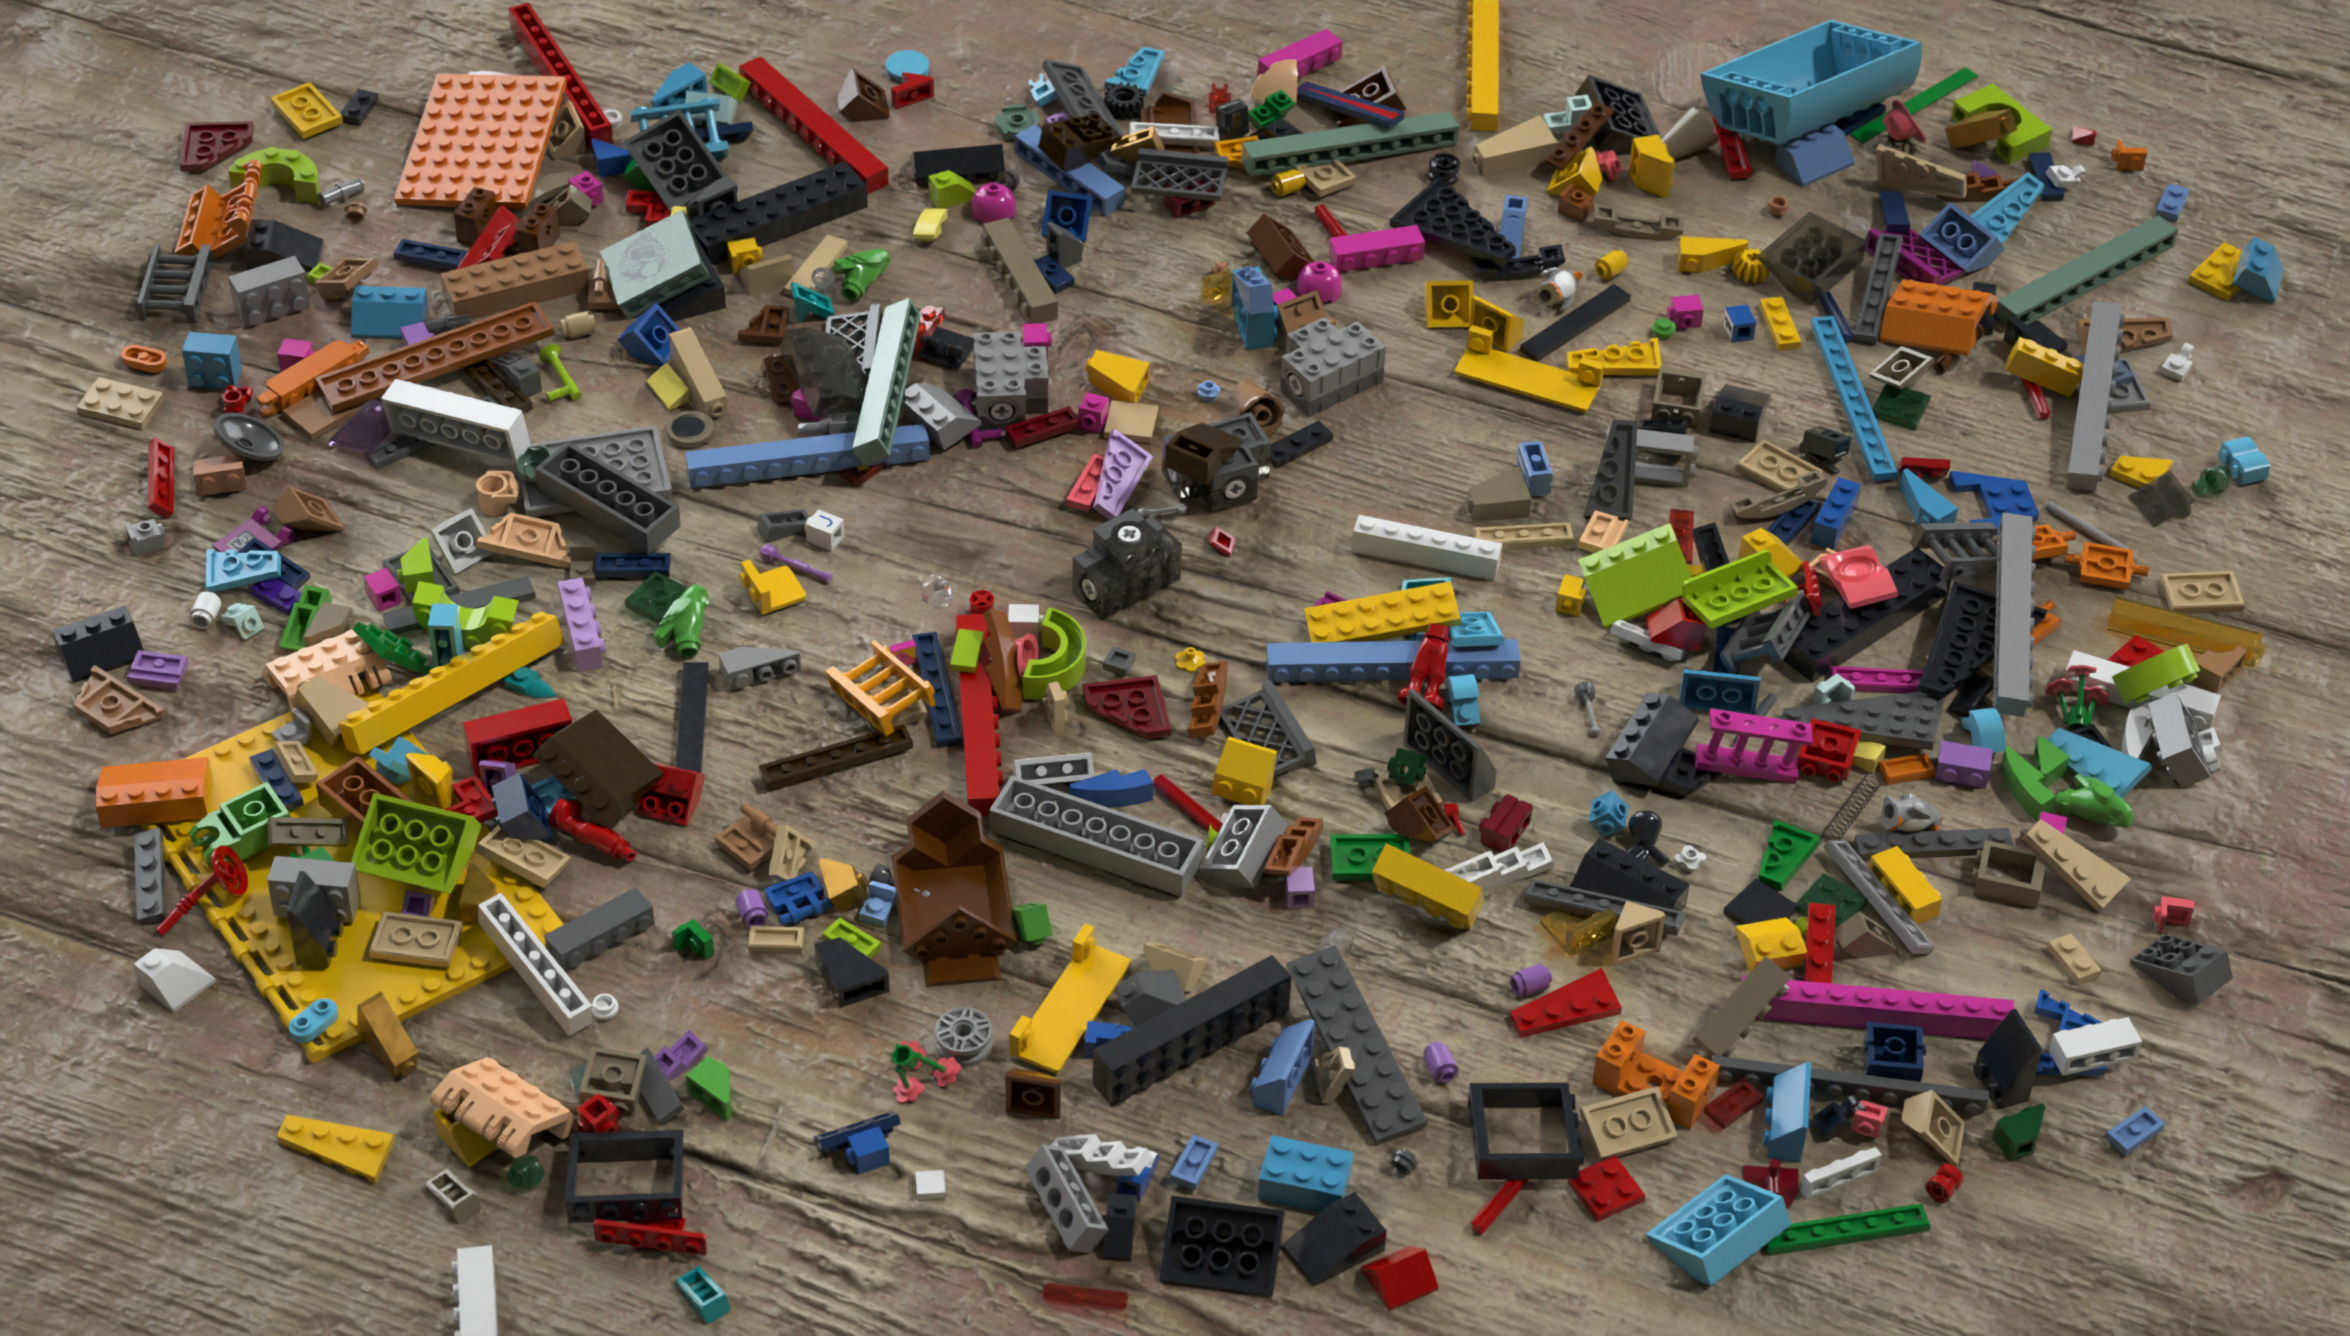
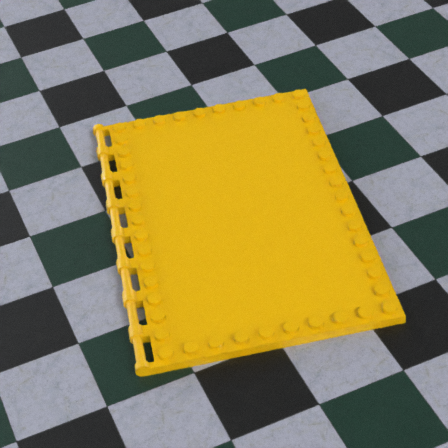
M367 678L360 680L364 687V693L358 695L355 692L356 697L367 703L384 698L377 688L372 689ZM291 711L184 758H209L208 814L220 809L219 804L261 785L250 764L249 757L274 748L275 742L272 740L271 732L292 721ZM314 724L311 728L313 739L302 745L319 774L316 782L357 756L375 771L378 769L375 766L377 760L369 756L373 749L362 755L347 751L343 739L331 746ZM409 729L377 746L378 749L388 753L398 736L428 753ZM384 777L414 803L433 807L414 790L411 780L403 784H395ZM316 782L294 783L303 798L304 805L288 811L291 818L335 817L319 805ZM454 793L451 806L460 803ZM203 818L139 824L145 831L158 828V826L163 824L173 838L174 842L167 841L163 835L164 859L167 863H171L182 878V884L188 893L193 891L213 873V867H208L203 855L210 845H193L189 836V831ZM483 822L480 823L482 826L474 850L450 894L423 887L418 888L415 885L356 871L361 898L354 922H343L342 937L337 938V955L332 957L329 968L296 965L288 917L274 916L267 879L275 856L290 857L291 852L296 856H302V846H270L242 859L248 875V888L244 894L233 896L220 883H217L210 889L222 908L215 907L207 894H204L198 900L207 913L206 918L214 929L220 931L230 945V951L236 960L243 964L254 978L255 986L262 996L268 998L280 1015V1021L288 1032H290V1021L313 1002L319 999H331L336 1003L338 1019L317 1036L322 1045H315L313 1041L300 1043L311 1063L318 1062L363 1040L357 1032V1005L380 991L384 994L398 1020L401 1022L513 968L478 922L461 920L459 902L469 863H474L496 885L497 894L502 893L544 947V935L564 925L528 879L510 872L507 868L475 852L478 843L490 833ZM203 829L199 831L196 838L204 837L210 830ZM348 829L349 845L346 847H322L336 862L351 863L359 837ZM321 846L307 847L310 849V852H312ZM186 857L197 871V875L191 874L181 860L182 858ZM237 877V884L234 886L236 889L238 888V884H239L238 877ZM406 891L432 894L436 897L430 917L462 921L463 929L449 968L370 958L369 950L383 911L402 913ZM234 923L246 941H240L229 925ZM259 957L271 975H264L253 959ZM283 991L296 1010H290L278 993Z

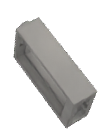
M1608 426L1606 440L1611 426ZM1637 429L1636 450L1683 455L1686 457L1684 468L1635 462L1634 481L1688 487L1689 478H1694L1695 464H1691V460L1696 461L1698 446H1693L1694 436Z

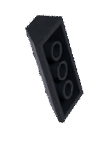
M1003 144L915 151L910 156L914 181H920V184H929L930 175L948 170L960 177H964L966 180L978 179V175H987V178H997L999 173L1005 170Z
M1646 693L1605 757L1613 782L1659 786L1699 722L1698 716L1670 695Z
M1598 838L1585 853L1570 887L1682 911L1687 905L1690 884Z

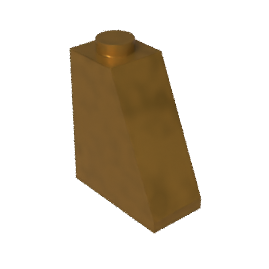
M2008 109L1976 113L1946 127L1945 131L1951 149L2002 138L2017 131L2012 111Z
M380 991L358 1004L357 1032L395 1080L401 1075L407 1076L412 1073L416 1066H418V1052L384 994Z

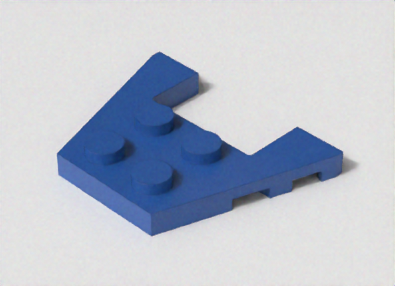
M1950 471L1949 481L1954 493L1979 491L1990 518L1969 520V523L1992 522L1997 527L1993 535L1995 536L1998 535V527L2003 513L2032 517V522L2038 521L2039 512L2026 481Z
M2040 989L2034 1014L2061 1021L2059 1031L2081 1028L2089 1024L2103 1023L2086 1013L2083 1015L2070 1009V1004L2063 1000L2059 1003L2049 997L2050 993ZM2041 1053L2036 1074L2062 1075L2052 1056ZM2106 1066L2068 1075L2104 1076Z

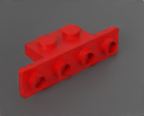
M504 206L498 207L457 269L502 259L504 257V254H502L505 248L508 249L515 241L513 236L517 231L515 225L518 222V218Z
M1808 560L1803 561L1806 583L1797 587L1798 591L1803 589L1816 617L1820 615L1819 607L1823 606L1818 582L1819 578L1815 566L1810 567Z
M686 1218L627 1221L626 1223L595 1219L593 1223L595 1240L606 1244L616 1243L636 1248L645 1247L660 1251L682 1252L689 1255H707V1235L685 1231Z

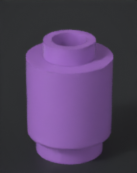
M746 889L737 895L735 904L742 922L748 928L750 926H763L767 922L768 912L760 892L755 889Z
M1541 963L1515 972V975L1510 976V985L1516 996L1522 995L1526 997L1549 989L1550 982H1552L1550 970Z
M1433 1042L1424 1049L1423 1059L1433 1080L1439 1083H1447L1453 1080L1458 1073V1066L1449 1048L1442 1042Z

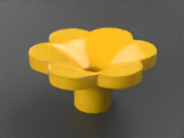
M1188 647L1183 652H1178L1175 655L1176 667L1189 673L1196 672L1197 669H1201L1203 664H1206L1204 653L1196 651L1193 647Z

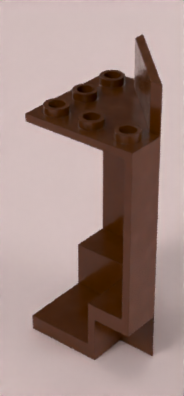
M941 791L906 819L909 843L891 856L903 952L922 962L925 987L1000 981L1001 974L998 956L1017 942L1003 847L984 836L981 812L947 792ZM929 891L930 895L925 897L922 895V892Z

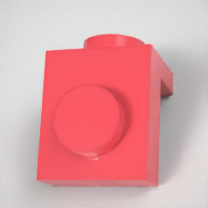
M1614 150L1595 152L1600 172L1606 171L1609 180H1615L1622 167Z
M2162 896L2160 905L2155 906L2153 911V922H2157V932H2163L2165 922L2189 926L2194 910V901Z
M1861 1100L1866 1111L1856 1110L1851 1131L1878 1139L1888 1108Z

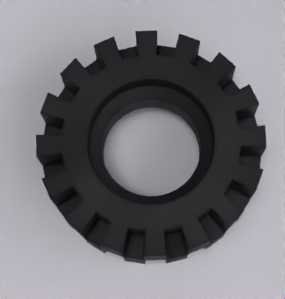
M1119 82L1117 86L1115 83L1112 84V87L1109 86L1105 90L1104 103L1112 116H1114V119L1118 120L1120 117L1122 121H1125V118L1133 120V116L1135 118L1139 117L1140 110L1144 109V92H1142L1140 87L1137 88L1136 84L1131 86L1129 82L1126 85H1123V82Z

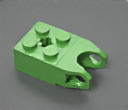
M268 782L219 804L220 809L205 816L189 831V836L193 845H210L203 855L208 867H212L211 855L216 847L221 845L228 846L237 853L241 860L270 847L268 846L267 819L270 817H291L286 807ZM203 829L210 830L204 837L196 838L199 831ZM225 856L224 860L232 864V862Z

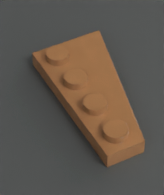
M2169 317L2125 318L2124 327H2119V330H2123L2122 344H2117V347H2121V353L2171 341L2173 333ZM2078 319L2076 323L2082 354L2086 353L2091 319Z

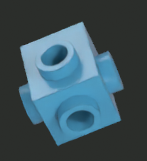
M1612 790L1592 800L1588 822L1604 837L1618 833L1625 828L1629 805Z

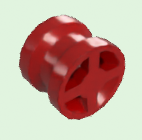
M977 590L970 595V615L983 614L989 609H994V596L991 592Z

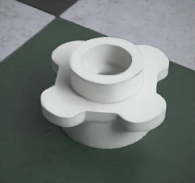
M1689 845L1684 846L1683 851L1675 855V861L1679 863L1681 869L1687 872L1698 870L1700 863L1706 860L1704 853H1699Z

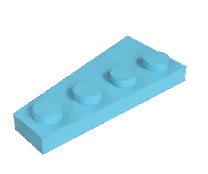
M2059 727L2046 739L2070 756L2069 770L2076 775L2080 774L2082 777L2088 776L2100 780L2110 786L2115 794L2122 799L2152 769L2151 764Z

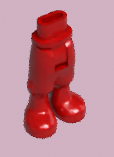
M1435 623L1429 624L1428 632L1424 633V639L1420 644L1414 664L1410 667V684L1408 688L1401 689L1397 695V700L1407 706L1408 690L1411 688L1420 695L1423 681L1427 679L1428 684L1423 698L1438 711L1442 712L1444 710L1445 703L1443 698L1439 696V687L1443 683L1444 678H1446L1445 667L1450 640L1447 637L1449 631L1447 626Z
M562 798L553 806L549 815V824L554 828L573 834L578 841L592 845L608 856L623 858L627 861H633L636 858L637 852L630 848V842L625 840L620 834L598 823L585 822L580 817L583 809L582 804L577 800L572 799L568 802Z

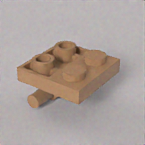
M598 259L596 261V269L590 271L588 309H621L618 306L608 273L605 271V261Z
M1317 290L1276 305L1278 319L1286 341L1287 334L1323 317L1327 319ZM1333 317L1327 319L1331 325L1336 326V321Z
M743 803L740 811L745 816L715 836V844L749 871H752L772 857L774 839L778 827L761 810H755L748 803Z

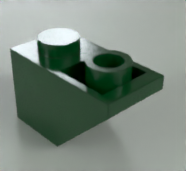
M2043 1103L2033 1107L2028 1106L2021 1112L2011 1116H2004L1996 1122L1992 1139L2010 1162L2034 1153L2046 1107Z

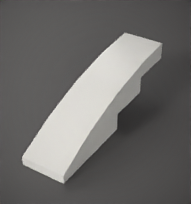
M1544 842L1521 852L1516 846L1493 856L1490 850L1450 867L1445 871L1484 889L1530 877L1555 866Z
M1096 1134L1056 1137L1051 1146L1064 1148L1075 1169L1097 1174L1138 1176L1152 1158L1147 1148L1126 1149L1121 1141L1101 1142Z

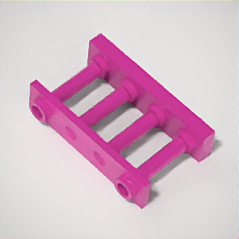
M1710 709V731L1714 732L1709 745L1698 743L1696 745V769L1796 784L1798 780L1797 758L1794 757L1800 744L1811 746L1813 743L1810 723ZM1724 733L1739 735L1734 749L1719 747ZM1749 737L1764 739L1759 753L1744 750ZM1775 740L1789 742L1784 756L1769 754Z

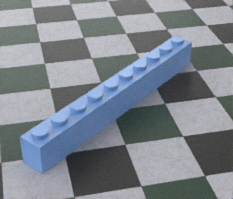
M925 424L896 427L890 456L867 466L874 467L930 460L929 439ZM856 432L685 452L690 488L856 469L853 466L864 464L860 458L854 455L852 449Z
M1504 639V645L1454 647L1451 640H1449L1445 675L1450 677L1473 674L1475 679L1519 678L1521 660L1518 640ZM1422 641L1267 643L1268 681L1271 680L1272 682L1411 680L1410 667L1414 664Z

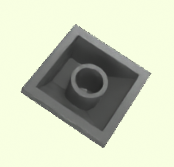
M1173 969L1138 972L1115 987L1122 1008L1136 1027L1186 1001L1176 972Z

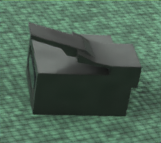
M1236 99L1215 107L1216 127L1219 128L1220 140L1238 139L1242 135L1250 133L1248 105L1243 101Z
M1818 426L1805 430L1799 452L1809 455L1819 464H1822L1836 474L1840 470L1832 465L1829 459L1834 460L1848 455L1852 437Z

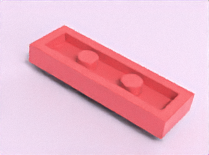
M1093 453L1067 497L1066 506L1090 512L1095 502L1105 456Z

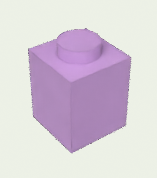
M1299 867L1291 875H1285L1287 909L1314 908L1315 887L1312 867Z

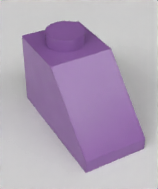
M484 760L480 761L479 764L481 782L492 798H494L492 786L516 774L515 763Z

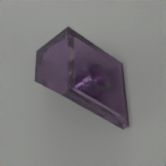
M378 400L366 402L328 440L329 445L372 453L391 432L383 403Z

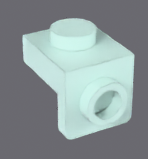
M236 603L227 608L228 612L221 615L224 624L235 626L242 639H247L264 629L255 606Z
M1835 674L1816 686L1813 705L1832 703L1837 699L1840 701L1853 700L1855 686L1840 675Z

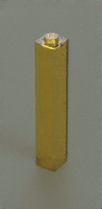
M2115 596L2107 626L2109 631L2133 637L2137 634L2145 640L2172 647L2188 643L2192 652L2204 654L2208 649L2212 652H2228L2240 646L2247 650L2243 665L2255 667L2257 658L2262 659L2266 644L2261 643L2264 633Z

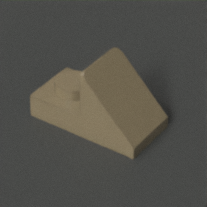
M570 546V579L583 578L584 585H595V559L598 547Z

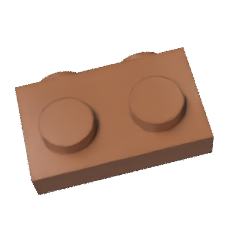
M228 455L194 461L193 475L197 496L247 489L242 458L236 455Z

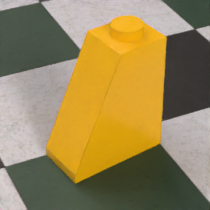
M1096 350L1093 357L1088 358L1085 370L1088 372V382L1115 400L1138 403L1149 382L1150 363Z

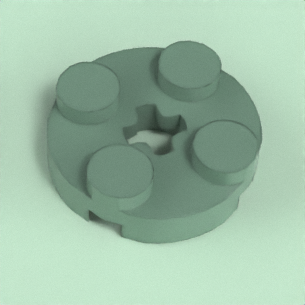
M1024 105L1006 106L1002 108V112L999 115L997 113L995 116V128L1001 134V138L1006 141L1015 139L1016 134L1034 124L1039 127L1038 113L1035 110L1033 112L1027 110V106Z

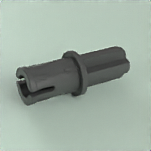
M470 314L450 317L444 315L445 317L424 320V325L429 333L444 332L454 327L459 328L472 323Z

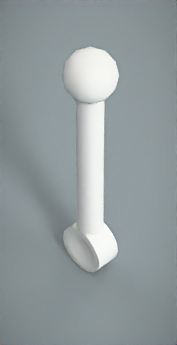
M1178 504L1177 507L1153 510L1141 508L1137 513L1143 518L1146 515L1170 512L1184 514L1186 513L1187 506L1185 504Z

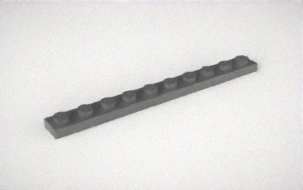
M1716 1055L1712 1056L1711 1061L1720 1065L1717 1078L1719 1081L1728 1082L1732 1080L1744 1082L1747 1085L1763 1084L1771 1085L1772 1087L1775 1076L1797 1067ZM1811 1068L1810 1092H1824L1831 1096L1855 1095L1860 1100L1870 1098L1878 1099L1885 1103H1905V1099L1933 1090L1951 1109L1962 1110L1968 1114L1984 1113L1988 1103L1989 1091Z

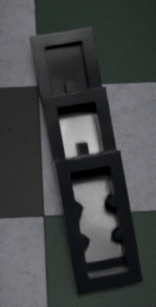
M1716 522L1691 530L1703 573L1730 563ZM1744 617L1725 623L1721 627L1741 623Z

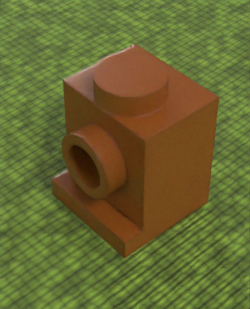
M1571 183L1559 195L1557 212L1581 222L1587 215L1590 216L1594 210V197L1575 189V185Z

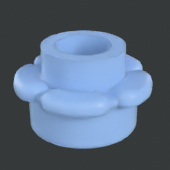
M1204 381L1197 387L1199 398L1204 402L1215 401L1218 393H1220V387L1213 381Z

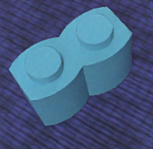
M2246 436L2221 443V448L2218 452L2219 461L2230 470L2231 477L2239 484L2244 485L2268 479L2269 461L2262 452L2258 451L2256 444L2250 437Z

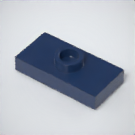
M1048 254L1034 260L1047 284L1055 293L1074 285L1075 278Z

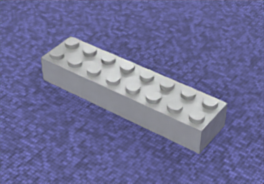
M1011 775L989 810L990 832L1180 897L1184 894L1203 859L1202 839Z

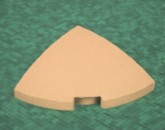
M1296 60L1278 61L1270 65V69L1264 74H1259L1252 86L1249 99L1265 101V97L1283 90L1296 103Z

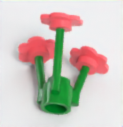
M2071 665L2068 667V671L2075 672V676H2079L2077 706L2071 707L2069 712L2064 695L2072 691L2073 682L2060 678L2047 684L2045 694L2059 697L2063 713V724H2068L2069 730L2090 725L2095 705L2108 704L2109 694L2103 692L2100 687H2084L2085 677H2089L2090 673H2096V667L2088 665ZM2083 699L2090 704L2088 711L2083 707Z
M903 1041L900 1044H896L891 1057L892 1061L897 1065L895 1072L900 1077L897 1082L898 1086L893 1088L897 1101L899 1103H906L908 1100L914 1102L918 1099V1095L922 1094L925 1090L918 1077L908 1078L905 1075V1071L919 1069L922 1062L936 1069L933 1075L937 1079V1085L945 1087L948 1083L953 1084L956 1081V1076L961 1071L960 1064L956 1063L954 1057H949L948 1059L941 1058L938 1063L926 1058V1051L919 1048L920 1044L917 1041H912L911 1043Z

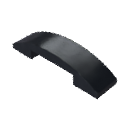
M1559 244L1540 247L1539 255L1513 258L1504 266L1477 257L1471 258L1476 277L1495 281H1512L1539 276L1546 269L1557 268L1565 263V256L1562 245Z

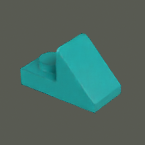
M795 282L790 284L799 323L802 322L810 311L814 315L822 316L826 319L827 316L834 314L831 298Z

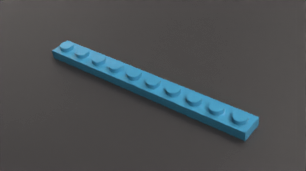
M1834 316L1811 318L1810 326L1873 481L1896 479L1898 471Z

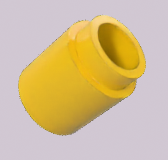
M1295 169L1276 174L1272 177L1271 181L1272 191L1280 197L1300 191L1305 186L1304 174L1301 170Z
M1621 250L1611 251L1596 261L1595 271L1602 279L1609 280L1626 269L1629 263L1628 257Z

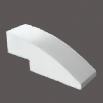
M2133 703L2128 714L2121 743L2122 753L2140 760L2143 759L2149 748L2153 730L2148 728L2149 721L2147 715L2151 714L2149 709Z

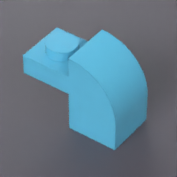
M1474 675L1444 678L1447 703H1451L1453 723L1456 726L1480 724L1479 690Z
M1995 708L1969 711V717L1961 718V727L1971 731L1972 746L1993 749L1992 753L2004 751L2006 748L2004 727L2001 717Z
M398 736L388 753L374 747L369 756L377 760L375 766L378 767L376 770L378 773L395 784H403L411 780L405 755L407 753L429 754Z

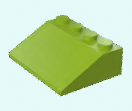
M1670 523L1578 560L1605 629L1612 627L1613 623L1618 620L1628 621L1663 607L1676 599H1683L1682 583L1692 578Z
M373 793L351 863H355L357 872L450 894L474 850L482 825L473 816Z

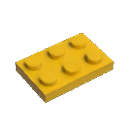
M310 82L270 97L271 105L303 139L343 123L342 115Z
M2224 242L2189 275L2188 282L2228 302L2241 289L2233 285V280L2242 250Z

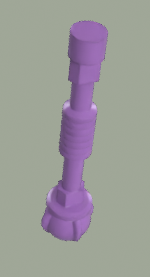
M766 544L760 549V556L765 562L773 563L775 560L790 565L792 569L805 574H812L826 583H830L833 575L831 573L811 568L809 564L797 559L792 560L784 557L771 544Z

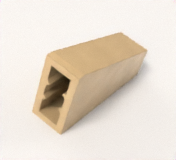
M1537 116L1476 144L1472 161L1473 165L1479 169L1482 175L1545 162V157L1558 142L1541 116Z
M691 327L670 333L671 368L689 389V396L698 410L711 417V419L727 414V396Z

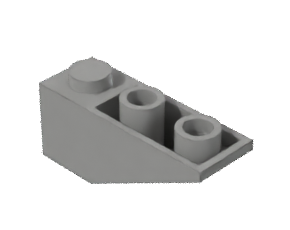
M739 647L718 653L719 671L729 691L801 671L799 650Z

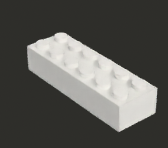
M397 379L393 381L381 398L391 433L407 434L408 437H417L419 440L424 439L430 443L516 464L519 456L531 446L522 410Z

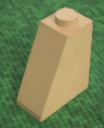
M320 676L312 680L308 678L302 681L297 686L294 697L296 703L309 716L312 723L331 746L343 739L338 723L346 719L348 714L367 708L369 704Z

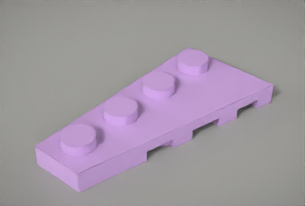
M1115 428L1109 435L1093 509L1109 520L1119 515L1153 457Z

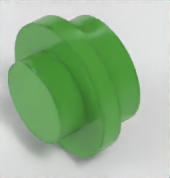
M1666 318L1654 321L1652 326L1654 335L1659 339L1671 338L1676 329L1675 324Z

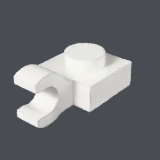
M2061 165L2049 166L2045 173L2054 185L2060 188L2073 187L2075 184H2079L2081 180L2078 176L2085 175L2087 172L2081 165L2071 170Z
M2184 343L2178 356L2171 353L2162 365L2160 374L2182 382L2192 368L2193 362L2189 360L2192 357L2190 353L2194 346Z
M2214 727L2198 732L2210 772L2213 773L2221 770L2216 753L2222 752V748Z

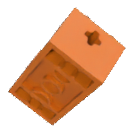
M1621 1020L1596 1055L1592 1084L1620 1097L1652 1088L1648 1086L1650 1082L1658 1083L1660 1085L1658 1088L1671 1120L1691 1130L1715 1094L1720 1065L1695 1054L1684 1071L1643 1053L1646 1031Z

